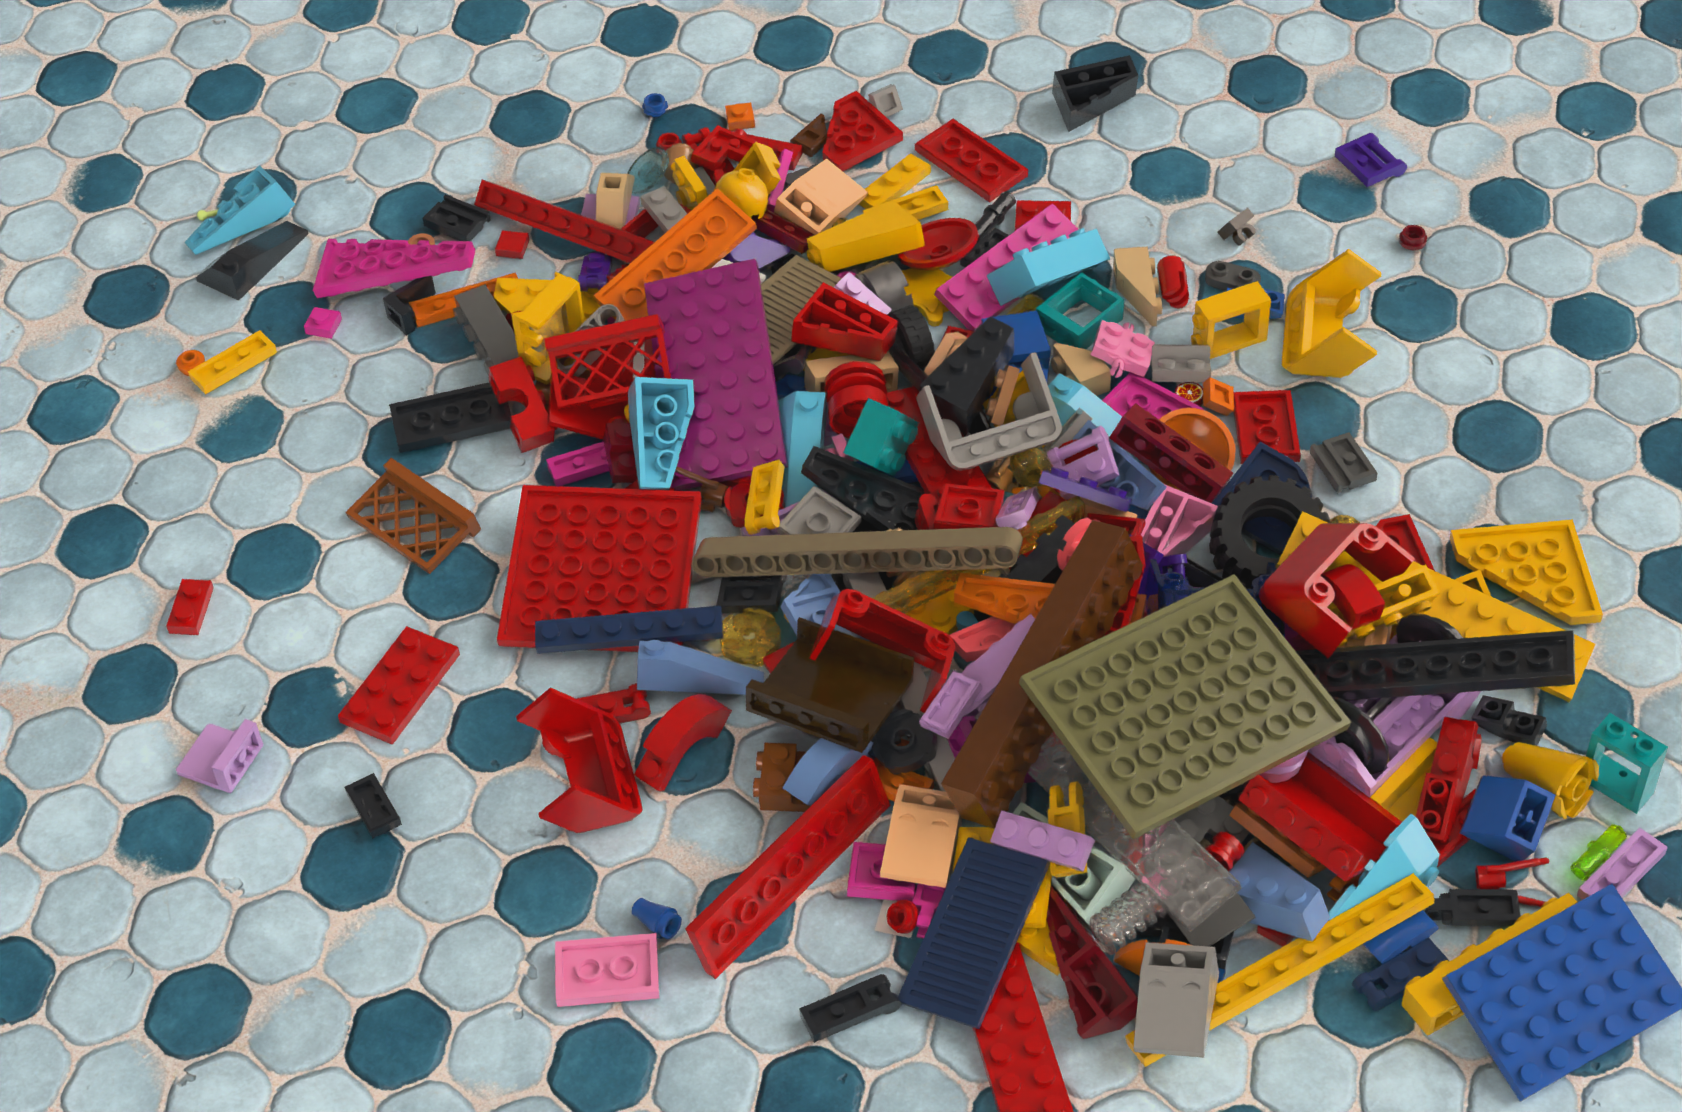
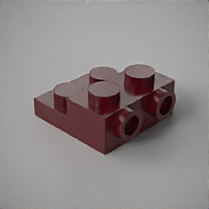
M621 418L615 419L611 423H606L603 442L612 483H633L638 480L630 423Z

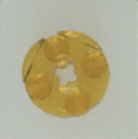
M758 608L743 609V613L736 616L733 613L728 615L723 620V639H719L722 655L740 664H752L757 667L763 666V657L777 651L781 644L780 627L775 622L773 615ZM750 633H755L754 639H745L744 637H742L743 635L749 636Z

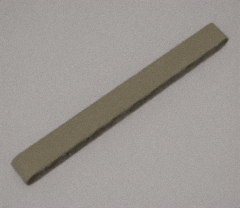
M1011 527L709 537L701 541L692 560V568L702 577L999 569L1015 565L1023 538L1018 530Z

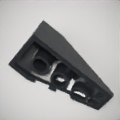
M285 221L230 249L209 264L196 277V280L239 301L308 235V230Z

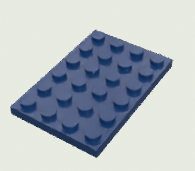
M1613 884L1608 885L1447 974L1442 979L1520 1102L1682 1009V987Z

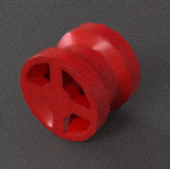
M1221 831L1214 836L1213 844L1205 847L1201 856L1204 863L1211 869L1215 868L1217 870L1222 867L1228 874L1233 868V862L1240 860L1245 852L1244 847L1237 838Z

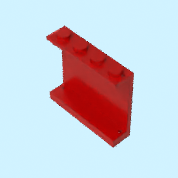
M1310 752L1307 753L1299 772L1289 780L1271 783L1261 775H1256L1249 780L1238 799L1345 882L1362 873L1370 859L1377 863L1381 854L1386 849L1383 843L1402 823V821Z

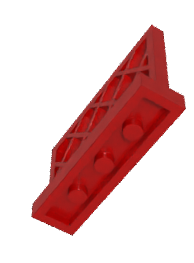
M654 314L544 338L545 347L549 354L558 409L628 395L630 386L623 387L617 383L625 369L637 377H645L655 363L663 368L664 378L672 379L664 338V325L659 315ZM658 338L659 347L652 356L640 349L647 339ZM626 344L632 348V351L625 361L622 362L612 354L617 346ZM595 350L604 355L596 368L584 362L589 352ZM637 352L649 359L640 373L628 366ZM659 355H661V361H662V362H660V361L657 360V358L659 357ZM569 356L576 362L569 372L565 374L558 369L557 359ZM609 358L620 365L612 379L600 372ZM580 365L592 371L584 385L572 378ZM559 375H561L562 377H564V379L562 380V382H560V376H559ZM597 375L609 382L603 392L594 393L588 389ZM569 381L581 388L574 398L563 400L562 390Z

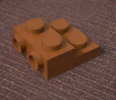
M765 742L764 751H757L756 770L761 771V778H754L753 797H759L760 810L805 812L810 807V805H806L783 789L791 772L806 753L805 751H797V744Z

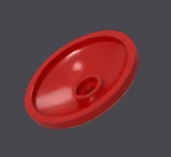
M945 218L921 225L925 246L897 255L901 263L913 269H943L957 263L971 252L978 241V230L973 222L962 218Z

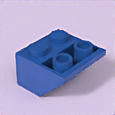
M1483 775L1476 788L1460 834L1515 862L1524 860L1536 850L1556 795L1524 779Z

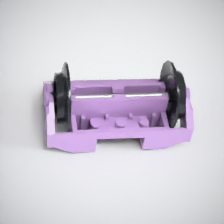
M1412 613L1400 620L1396 628L1397 634L1389 641V644L1461 639L1463 637L1449 623L1439 618ZM1481 691L1360 700H1343L1338 697H1332L1352 723L1346 731L1312 747L1308 752L1365 795L1371 797L1438 728L1441 729L1444 717L1460 719L1468 711Z

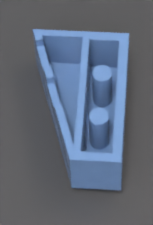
M1254 842L1250 844L1240 860L1237 861L1232 870L1227 874L1230 884L1256 917L1249 921V923L1313 942L1330 918L1320 889Z

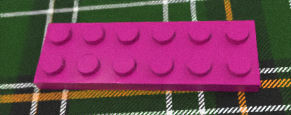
M1052 203L938 287L934 295L968 330L976 331L981 326L982 318L995 317L1020 299L1017 297L1011 302L1000 306L987 278L989 273L1014 260L1012 255L1020 250L1028 248L1029 252H1032L1031 248L1042 242L1047 241L1048 245H1051L1050 241L1062 235H1066L1068 239L1070 238L1069 234L1079 229Z

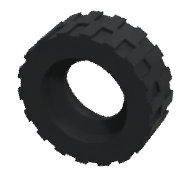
M914 305L890 312L888 316L898 320L895 342L920 368L927 367L935 350L931 332L922 313Z

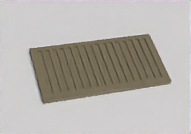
M795 255L761 284L773 365L798 344L791 342L793 320L820 285L824 282L834 287L842 279L798 255Z

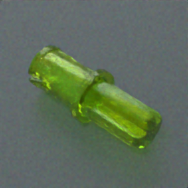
M1612 824L1596 841H1590L1587 844L1588 849L1570 866L1574 875L1581 880L1587 881L1590 875L1602 863H1605L1626 839L1627 834L1623 831L1624 829L1620 825Z

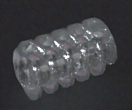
M1136 883L1131 887V891H1125L1120 898L1113 900L1110 906H1105L1100 910V913H1095L1090 917V929L1099 946L1107 954L1113 955L1116 953L1114 944L1123 948L1126 945L1125 937L1129 940L1135 939V929L1143 933L1147 930L1145 921L1150 925H1154L1157 922L1156 915L1163 918L1166 916V909L1160 897L1152 889L1142 883Z

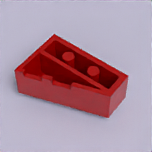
M823 282L794 318L791 342L881 361L895 342L898 320Z

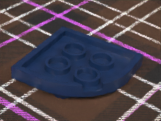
M1260 441L1212 504L1221 505L1222 499L1228 491L1234 492L1235 486L1241 482H1246L1249 485L1251 478L1258 476L1262 477V481L1268 480L1269 475L1279 476V481L1287 482V479L1290 478L1296 481L1295 486L1300 489L1303 486L1310 489L1305 473L1292 459ZM1273 517L1254 518L1245 523L1241 530V533L1279 555H1282L1293 532L1289 525Z

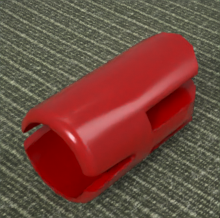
M1175 255L1163 257L1157 264L1161 296L1166 302L1170 303L1171 307L1183 308L1189 300L1185 263L1180 257Z

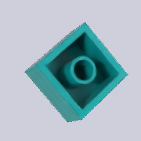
M868 398L843 453L889 475L895 476L896 472L902 468L905 462L904 454L909 444L913 443L917 436L919 422Z

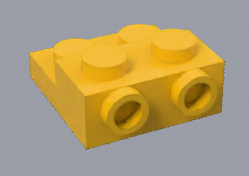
M757 142L753 144L734 169L746 168L752 170L766 184L768 196L781 180L777 172L780 163L773 149Z

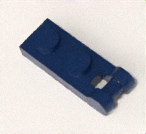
M1427 938L1369 973H1361L1354 979L1352 986L1358 993H1363L1368 998L1367 1004L1373 1011H1379L1403 997L1404 988L1411 979L1416 976L1424 977L1431 973L1440 962L1448 959L1433 941ZM1380 984L1384 990H1378L1376 986Z

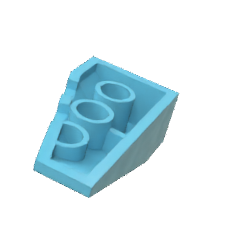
M259 165L233 188L236 193L229 201L222 200L217 206L219 210L216 216L205 219L185 241V244L197 255L285 217L296 204L278 182Z

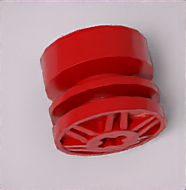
M853 361L837 366L825 377L824 389L828 403L829 424L832 431L837 435L843 434L844 438L850 439L868 398L889 407V401L886 396L885 377L883 371L876 365L868 362Z

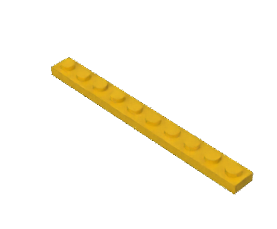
M1413 873L1329 920L1313 942L1297 938L1217 983L1209 1031L1434 904V894ZM1135 1030L1125 1035L1127 1045L1145 1067L1166 1056L1164 1054L1134 1052Z

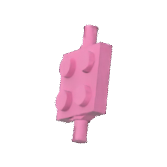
M1102 320L1097 330L1091 355L1112 365L1110 374L1114 376L1116 371L1115 378L1120 377L1123 370L1144 377L1149 368L1152 346L1155 342L1151 341L1144 334L1133 333L1134 325L1132 323L1130 328H1128L1129 322L1121 326L1115 322Z

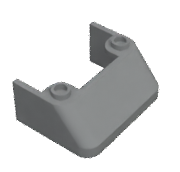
M1036 352L1031 353L1021 364L1030 392L1018 396L1014 401L1013 413L1016 419L1014 422L962 438L956 423L949 419H941L930 385L924 386L916 396L930 440L950 467L959 471L967 470L1052 443L1059 437L1062 430L1061 421Z

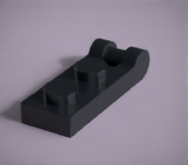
M880 974L799 1008V1013L815 1043L880 1014H891L900 1008L901 1002L897 994L890 991L891 984L887 976ZM878 995L879 998L871 1000L869 996Z

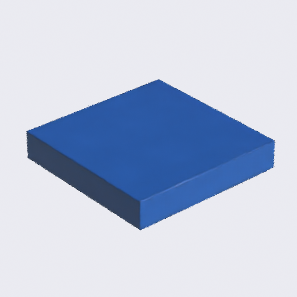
M1037 311L993 317L1014 328V354L1009 363L1024 361L1034 352L1037 353L1038 359L1051 356V349ZM982 318V319H981V325H982L988 318Z

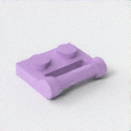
M1102 426L1093 429L1091 434L1059 449L1054 447L1047 451L1048 458L1053 467L1068 471L1069 478L1080 481L1082 476L1098 482V485H1101L1119 476L1108 435ZM1096 444L1098 445L1099 450L1065 465L1064 459ZM1060 490L1061 497L1065 500L1076 496Z

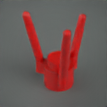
M1547 857L1534 858L1501 865L1476 866L1477 889L1506 888L1505 872L1548 864L1549 859ZM1518 896L1520 904L1542 907L1545 901Z

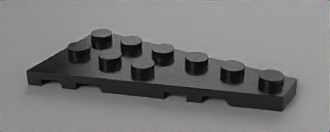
M813 446L802 465L801 474L860 515L861 518L879 531L893 530L900 527L902 531L918 530L915 524V514L919 509V498L922 494H925L922 488ZM948 570L947 578L952 570Z

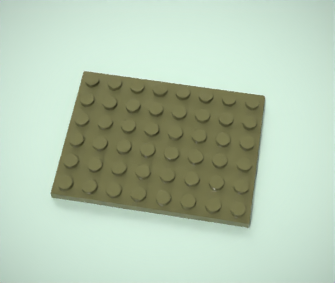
M1235 574L1022 675L1019 681L1023 690L1133 840L1243 784L1256 775H1260L1346 731L1352 723Z

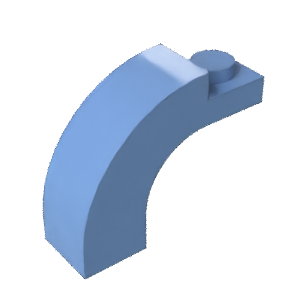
M820 738L797 763L783 789L806 805L811 806L863 755L872 758L874 761L876 756L871 751L873 742L870 741L863 753Z

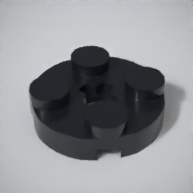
M908 709L890 713L871 740L873 742L872 750L880 764L892 774L898 775L914 771L933 760L936 756L937 734L921 727L919 720L923 716L922 713L920 715ZM907 736L908 739H911L906 746H897V744L901 743V737Z

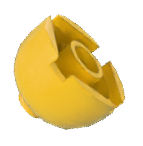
M742 168L728 172L716 183L714 190L718 188L750 218L758 214V219L763 217L768 204V192L766 184L752 170Z

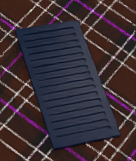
M968 837L899 993L898 998L901 1005L980 1029L1050 862Z

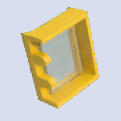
M558 272L554 273L555 278L521 312L511 314L518 357L522 356L525 365L531 366L535 380L546 385L550 382L551 366L544 338L575 332L585 322L579 282L572 277H566ZM570 357L567 358V359L565 360V362H564V366H565L572 358H570Z

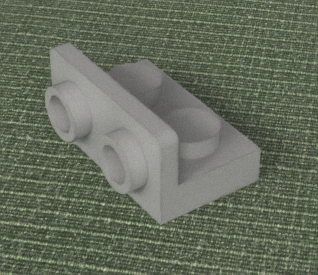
M1154 344L1152 346V381H1206L1211 377L1210 346Z

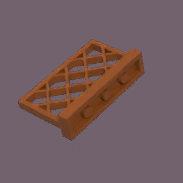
M390 458L383 465L386 472L345 513L348 518L431 574L468 534L474 538L481 530V527L474 513L393 458ZM388 483L395 487L394 495L380 497V491ZM411 499L415 501L414 509L400 511V501ZM395 502V512L380 514L381 504ZM374 506V515L365 517L358 515L364 507ZM432 513L436 515V523L421 525V515ZM415 516V526L400 528L401 518ZM395 520V529L380 530V522ZM455 528L458 530L451 538L441 539V529ZM436 530V540L421 542V533ZM415 534V544H400V536ZM436 548V554L428 562L421 558V550Z

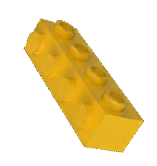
M1426 564L1376 584L1375 587L1385 601L1381 618L1351 630L1338 648L1347 643V638L1357 635L1358 639L1372 634L1376 630L1375 627L1385 623L1386 627H1390L1399 623L1403 615L1411 612L1422 614L1431 609V603L1440 594V591ZM1331 603L1327 608L1347 624L1336 605Z

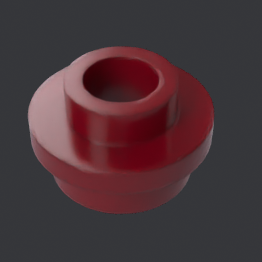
M1408 225L1400 233L1399 243L1408 250H1420L1427 244V235L1421 226Z

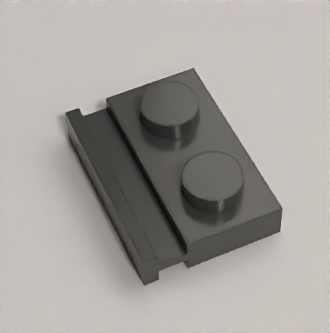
M1350 432L1324 440L1320 445L1312 444L1310 446L1311 456L1337 494L1341 493L1342 489L1349 488L1350 490L1377 480V471Z

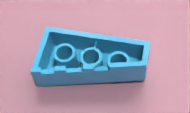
M1084 228L1069 234L1070 238L1068 239L1066 235H1062L1050 241L1051 245H1048L1047 241L1032 247V252H1029L1028 248L1020 250L1012 255L1014 260L989 273L987 278L1000 306L1011 302L1017 297L1022 298L1041 288L1044 289L1062 280L1074 277L1081 272L1089 271L1110 260L1097 228L1085 232Z

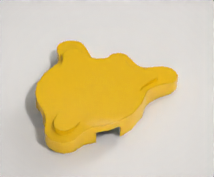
M910 268L901 270L908 283V286L904 287L906 296L912 294L914 307L919 309V312L926 318L929 325L934 327L941 325L943 313L950 310L934 293L938 287L951 279L952 276L940 269L918 270Z

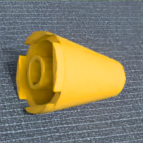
M1521 742L1508 746L1502 756L1503 768L1511 777L1527 780L1556 795L1551 810L1563 819H1567L1566 816L1574 818L1585 808L1594 792L1589 789L1592 779L1598 781L1599 766L1596 760L1587 756Z

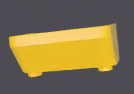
M1347 249L1296 285L1287 298L1282 367L1292 374L1342 378L1350 375L1356 368L1375 357L1377 350L1342 326L1343 318L1348 314H1353L1360 305V291L1379 279L1381 272L1350 249Z

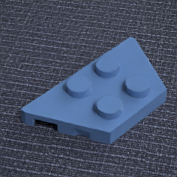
M812 574L798 586L796 591L791 592L784 599L781 609L796 636L797 620L799 617L821 625L831 599L840 593L830 574ZM836 625L834 630L868 641L866 638L841 626Z

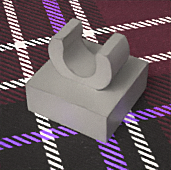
M890 84L868 94L869 102L886 117L903 110L895 85Z

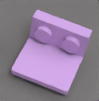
M245 719L234 732L213 724H207L176 768L177 774L232 793L263 747L256 722Z

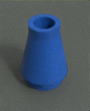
M639 898L632 907V915L637 917L652 933H656L659 939H671L681 927L682 919L674 908L650 902L644 898Z

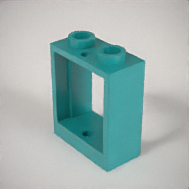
M1081 272L1039 305L1036 311L1039 314L1045 335L1058 343L1087 349L1094 343L1102 320L1117 324L1123 320L1124 299L1117 293L1099 284L1095 279H1091ZM1080 300L1085 301L1102 312L1084 327L1063 315Z
M1609 713L1592 732L1586 756L1596 760L1599 766L1598 781L1592 779L1590 786L1637 814L1655 792L1668 746L1614 714ZM1634 734L1637 738H1633L1631 735ZM1605 747L1642 768L1640 775L1604 755Z

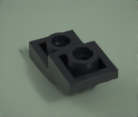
M1485 695L1482 696L1471 718L1472 721L1477 722L1480 728L1513 743L1521 742L1538 746L1547 727L1546 717L1516 711L1513 701Z

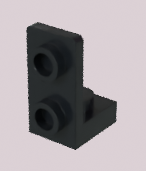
M433 277L416 278L383 298L387 318L406 336L415 331L413 321L415 314L409 302L436 294Z

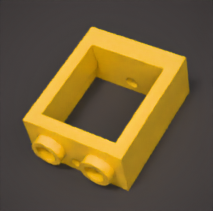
M1256 281L1196 301L1195 314L1192 316L1194 328L1193 335H1191V344L1209 345L1210 359L1266 341L1271 299L1259 282ZM1244 314V322L1214 332L1215 323Z

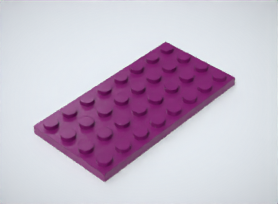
M756 259L644 283L648 316L658 314L664 325V338L671 378L693 380L695 407L676 467L717 482L751 476L753 467L779 459L784 467L788 468L761 281ZM657 337L651 338L653 354L659 347ZM659 355V357L657 358V360L660 362H662L661 355ZM655 364L656 378H664L663 368ZM675 472L670 488H674V491H682L701 487L703 484Z

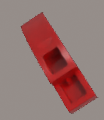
M1444 717L1431 771L1430 773L1426 772L1416 812V817L1430 840L1445 842L1458 815L1474 762L1471 756L1479 727L1476 721Z

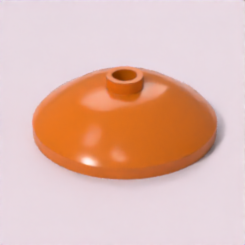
M1181 408L1171 411L1159 419L1230 471L1232 470L1236 452L1234 439L1227 426L1217 416L1202 409ZM1148 467L1150 472L1163 484L1182 491Z

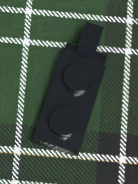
M1449 889L1448 893L1440 894L1439 898H1434V904L1423 910L1432 920H1442V924H1451V926H1512L1521 916L1518 893L1514 889Z

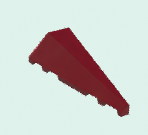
M1051 884L1046 920L1061 978L1065 982L1069 995L1068 1002L1078 1026L1076 1028L1077 1033L1081 1038L1087 1039L1121 1030L1136 1017L1138 995Z

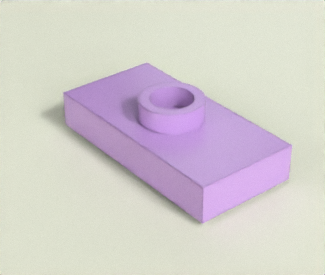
M953 670L919 720L921 727L949 739L982 690L981 683Z

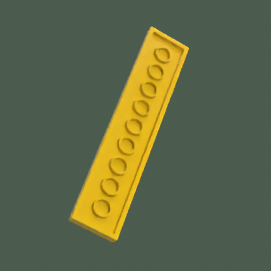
M1302 511L1276 565V569L1318 525L1328 522ZM1345 551L1324 571L1326 572L1345 564H1352L1361 569L1374 585L1382 582ZM1413 561L1404 573L1423 565ZM1428 568L1440 594L1431 603L1432 608L1422 614L1439 618L1449 623L1463 638L1566 631ZM1575 634V685L1537 687L1567 702L1571 701L1596 645Z

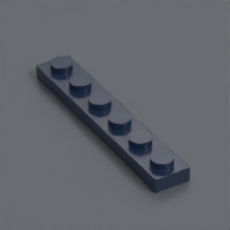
M721 606L535 621V647L537 654L639 646V641L650 640L675 643L723 639Z

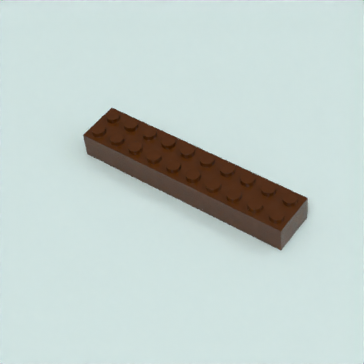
M1095 520L1091 521L941 782L942 787L963 819L995 829L1001 810L1008 812L1009 804L1014 795L1022 788L1027 772L1031 765L1037 761L1040 749L1046 738L1052 734L1053 729L1019 684L1020 678L1028 672L1104 637L1106 631L1111 629L1115 615L1120 606L1126 602L1128 592L1134 581L1140 577L1143 567L1126 528Z

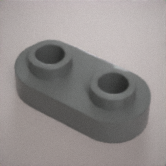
M1215 261L1206 267L1205 281L1213 288L1226 291L1227 287L1235 289L1256 281L1260 284L1261 276L1256 270L1224 261Z

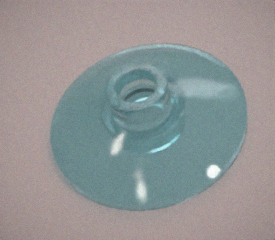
M659 147L649 149L641 154L631 165L627 174L634 175L635 177L633 194L644 193L661 181L669 164V155L664 149Z

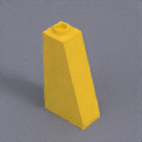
M892 200L807 238L809 248L807 257L809 262L832 272L925 246L921 222Z

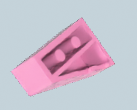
M1167 486L1153 503L1145 519L1146 524L1141 533L1143 542L1164 554L1163 557L1185 554L1211 531L1218 506Z

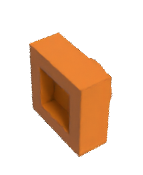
M751 102L725 106L729 130L755 128Z
M1209 377L1203 382V406L1228 416L1234 411L1233 387Z

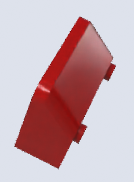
M1323 523L1318 525L1265 581L1259 590L1261 602L1327 658L1334 653L1352 628L1327 608L1334 600L1335 593L1333 587L1321 577V574L1343 551L1347 552L1382 582L1403 574L1415 560L1413 556L1379 528L1369 523Z
M845 589L835 595L826 608L809 659L814 661L817 659L836 625L880 646L914 657V662L931 669L919 710L925 713L947 680L955 652V643L947 633L870 598L858 590Z
M550 687L516 716L518 722L541 732L542 744L548 753L564 759L570 783L568 790L539 812L540 819L575 833H583L632 821L642 812V803L622 727L613 715Z

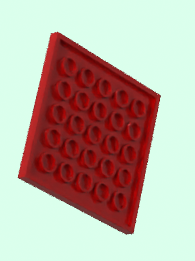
M523 485L497 635L498 646L536 648L535 621L688 608L693 573L692 560L695 556L702 503L701 492ZM675 642V644L683 646L684 642ZM639 646L591 650L638 652Z

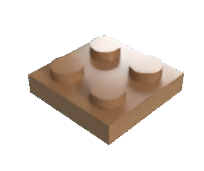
M1005 365L1004 370H998L994 386L999 388L996 397L989 398L985 414L990 416L988 420L990 423L1003 425L1019 375V368Z

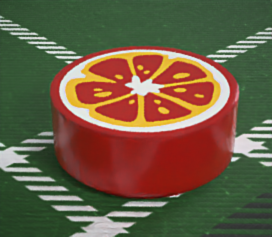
M1184 382L1177 386L1175 394L1200 407L1202 406V386L1194 382Z

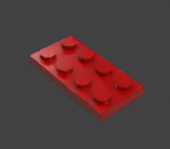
M406 626L338 714L340 723L393 745L459 657V648Z

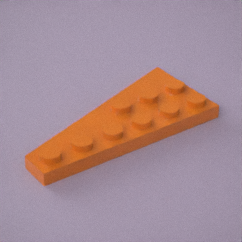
M960 573L954 592V602L1016 624L1030 614L1036 619L1055 584ZM1137 595L1130 624L1143 618L1147 595Z

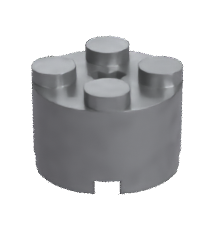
M886 261L855 275L892 311L913 305L912 294L906 296L904 287L908 286L907 280L895 262L889 263V261Z

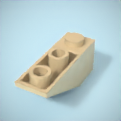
M1148 246L1114 249L1113 271L1116 289L1151 326H1157V315L1162 314L1161 297H1156V294L1159 293L1158 278L1153 277L1155 274V259L1149 258Z

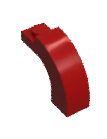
M1345 564L1321 574V577L1334 589L1335 597L1332 603L1339 609L1352 630L1381 618L1385 601L1373 582L1361 569L1352 564Z
M704 694L692 695L678 702L658 721L642 746L647 750L634 776L657 791H665L687 750L702 738H718L732 710L709 695Z

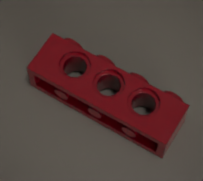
M1136 403L1123 415L1109 437L1113 442L1183 492L1209 503L1216 499L1234 474Z

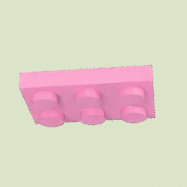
M656 933L556 941L555 990L557 1007L659 999L658 940Z

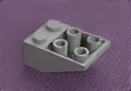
M1146 942L1140 970L1134 1052L1204 1058L1219 977L1215 947Z

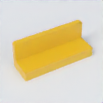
M1429 737L1370 798L1402 822L1410 814L1416 816L1426 772L1430 773L1438 742Z

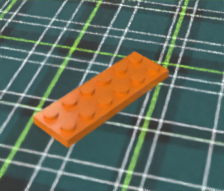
M717 188L593 295L594 300L600 306L605 304L616 306L625 321L648 316L644 283L712 268L757 229L756 223Z

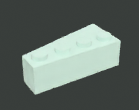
M1022 802L1013 812V814L1048 824L1047 817ZM1093 846L1087 860V873L1058 878L1052 876L1051 883L1098 934L1136 878L1122 863Z

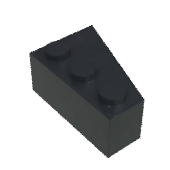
M1130 55L1055 71L1052 94L1068 132L1136 96L1138 73Z

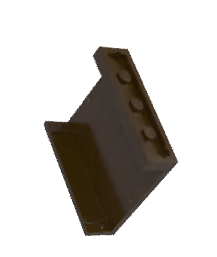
M799 617L797 620V640L764 683L751 679L746 686V711L863 753L913 682L914 657L833 630L817 659L814 661L809 659L821 625Z

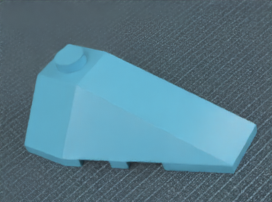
M1061 373L1048 385L1062 426L1078 408H1081L1092 418V423L1098 427L1102 426L1110 436L1122 418L1121 415L1085 386Z
M635 377L628 390V405L639 489L669 490L682 444L686 437L689 421L695 407L693 380Z
M795 391L778 400L788 468L784 469L782 483L785 508L799 502L814 485L819 488L818 485L801 474V470L813 446L821 449L824 447L828 413L825 392Z
M1410 814L1383 843L1386 849L1381 854L1377 863L1370 859L1359 878L1358 886L1350 885L1328 912L1329 920L1413 873L1427 887L1436 880L1439 874L1437 865L1440 854L1416 816Z

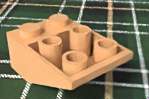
M825 159L795 180L777 198L774 213L816 235L838 225L867 196L868 192L828 159Z
M899 784L880 877L946 888L956 850L959 827L962 826V817L945 791Z

